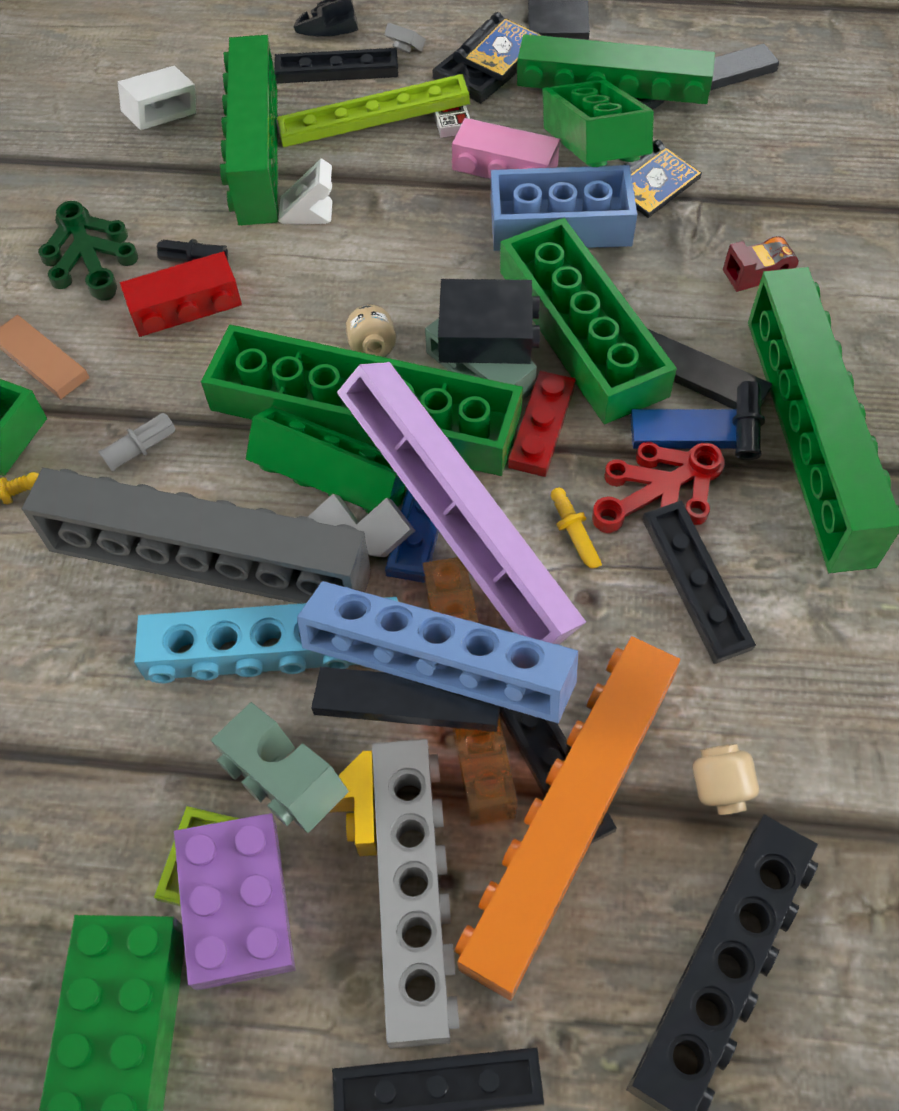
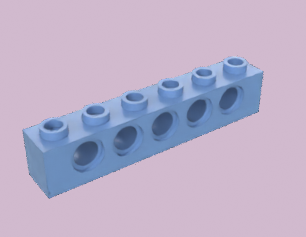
M324 581L321 582L297 616L302 648L555 723H559L577 683L578 650Z

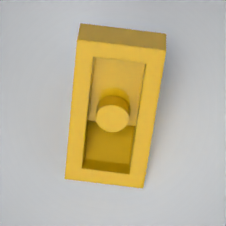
M370 750L362 751L338 775L349 792L329 812L354 811V813H346V835L348 842H355L359 856L377 855L373 753Z

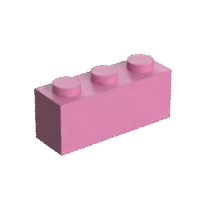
M465 118L452 142V170L491 179V170L557 168L560 139Z

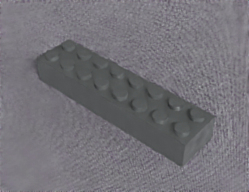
M42 467L22 507L23 512L50 552L297 604L307 603L322 581L366 592L371 576L365 533L350 525L340 524L334 526L316 522L314 519L306 516L294 518L276 514L265 508L254 510L239 507L225 500L208 501L198 499L185 492L173 494L158 491L145 484L133 486L118 483L109 477L93 478L79 475L69 469L58 471Z

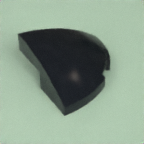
M322 0L310 11L312 18H309L306 11L294 23L296 33L315 37L338 36L359 30L353 0Z

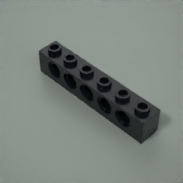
M766 815L762 816L753 828L626 1090L658 1111H708L715 1094V1090L708 1087V1084L716 1067L724 1071L734 1054L737 1041L730 1038L738 1019L746 1023L757 1003L759 995L753 992L752 988L759 973L766 977L777 959L779 949L772 944L779 929L787 932L796 917L799 905L792 901L798 887L806 889L816 873L818 863L811 859L818 846L817 843ZM760 870L773 872L780 881V889L776 890L767 887L761 880ZM747 911L754 914L760 922L761 932L752 933L747 931L740 922L739 913ZM726 954L736 959L741 970L738 979L729 978L722 973L718 965L719 955ZM707 999L716 1005L720 1015L718 1025L710 1026L700 1020L696 1012L697 1000ZM675 1046H687L695 1053L698 1066L693 1075L684 1074L675 1066L673 1061Z

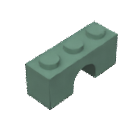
M252 702L211 739L212 743L222 754L217 759L221 767L235 780L240 775H243L245 779L241 782L242 785L260 803L266 797L270 799L271 802L267 807L286 826L294 821L309 833L349 792L331 765L302 743L291 755L285 758L295 749L294 745L277 722Z

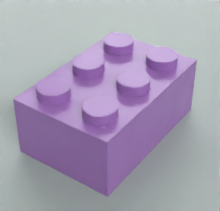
M269 813L175 830L174 839L188 985L195 990H202L296 971L277 825L273 814Z

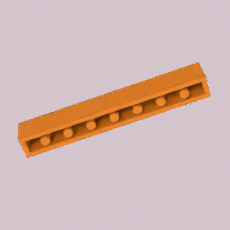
M633 636L630 637L624 650L618 647L615 649L606 668V671L611 673L605 686L600 683L596 684L587 702L586 707L591 709V712L586 722L577 720L566 742L567 745L572 747L565 761L557 758L549 771L545 783L551 787L544 800L536 797L527 812L524 823L529 825V828L523 840L519 841L514 838L504 855L502 865L507 867L500 883L497 884L491 881L480 900L478 908L484 910V913L477 926L474 928L468 924L457 942L454 952L460 955L457 962L458 970L461 973L512 1001L676 675L680 658Z

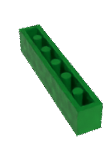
M523 34L517 61V86L543 89L605 79L634 98L707 105L713 79L715 52Z

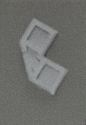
M332 494L308 516L319 523L334 526L346 524L359 531H364L369 556L386 557L415 532V529L393 500L389 498L384 499L360 522L342 498L336 494Z

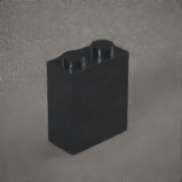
M441 279L438 325L439 363L531 364L532 348H539L540 325H532V319H539L540 296H532V280Z

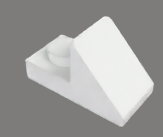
M321 158L280 197L278 217L280 223L285 225L327 224L331 222L332 199L328 195L332 189V165Z

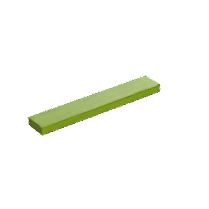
M463 74L279 116L277 117L283 147H288L470 104V96Z

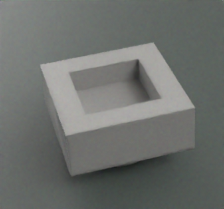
M392 23L387 24L384 33L386 37L394 41V48L406 53H410L411 48L422 52L426 41L417 32Z

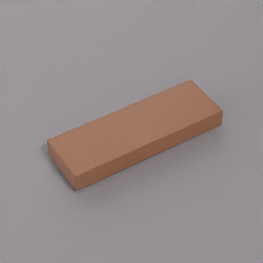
M18 314L0 327V350L60 400L90 378L85 368Z

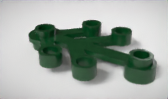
M77 201L62 203L56 209L55 221L58 228L48 242L43 244L38 250L43 264L54 266L48 271V278L52 286L56 289L69 287L72 283L70 272L82 256L89 272L86 275L85 282L90 294L100 301L112 299L116 294L117 282L111 270L102 268L95 251L116 256L119 264L123 266L135 264L138 261V254L132 243L124 242L128 238L125 224L119 220L108 221L92 217L89 211ZM85 229L106 233L108 240L88 235ZM72 234L74 241L64 255H62L60 248Z

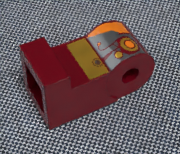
M781 236L772 237L761 244L748 247L744 241L729 245L723 271L736 292L759 286L763 271L796 268L799 260L786 240Z

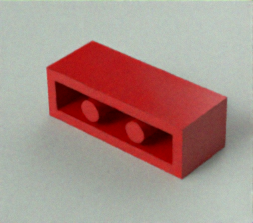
M224 251L119 282L139 337L242 306L236 280Z

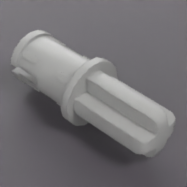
M161 413L133 431L131 428L127 429V435L98 452L113 472L116 468L139 454L147 455V449L173 434L176 429L170 418L165 413Z

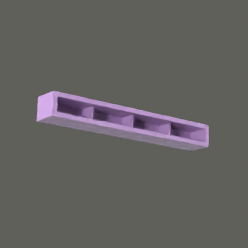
M390 362L360 364L338 390L337 394L511 630L519 635L560 645L586 623L585 619Z

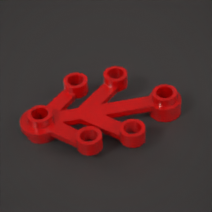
M644 442L638 447L636 462L639 466L628 465L619 459H614L607 463L604 478L609 485L618 487L624 485L627 481L648 484L622 500L607 496L596 501L593 507L592 522L601 532L612 533L622 527L625 517L662 497L660 507L678 502L680 486L694 479L692 498L687 501L685 508L694 525L703 524L706 522L710 512V505L707 502L710 480L716 479L721 475L725 460L721 450L711 443H699L686 452L659 447L653 442ZM644 453H650V454H652L654 457H652V458H647V457H645L643 454H644ZM659 462L679 466V468L672 472L652 469ZM611 471H620L622 472V475H613ZM698 508L703 513L695 514L691 511V509ZM610 516L614 520L609 521L603 519L602 517Z

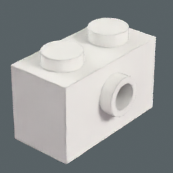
M175 66L118 81L121 112L140 130L196 114L195 84Z

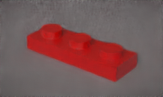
M539 371L508 459V468L546 477L574 393L575 378Z

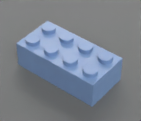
M630 165L491 170V216L494 251H500V241L564 217L587 248L632 246L637 209Z

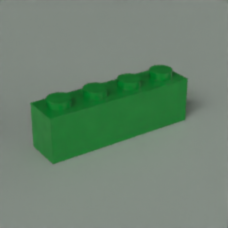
M273 406L252 417L245 460L259 465L262 470L287 476L293 479L296 484L316 488L328 493L329 497L332 494L339 495L343 501L362 507L368 514L386 498L392 499L397 507L402 504L406 486L377 447Z

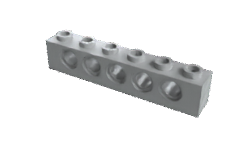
M427 739L372 743L386 1042L390 1049L451 1044L450 1029H459L457 996L447 997L446 976L455 975L453 943L443 944L442 924H451L449 893L439 894L438 875L447 874L445 845H436L435 828L444 827L442 800L432 799L431 783L440 782L438 754L429 755ZM408 785L415 786L421 791L415 799L409 801L401 800L396 796L402 787ZM416 830L424 835V839L418 846L408 848L399 843L401 835L406 831ZM420 877L428 883V886L419 896H407L401 891L402 885L407 879ZM416 925L424 926L432 933L429 942L420 948L410 947L404 942L406 932ZM418 976H426L435 983L434 993L425 1001H415L407 995L409 983Z

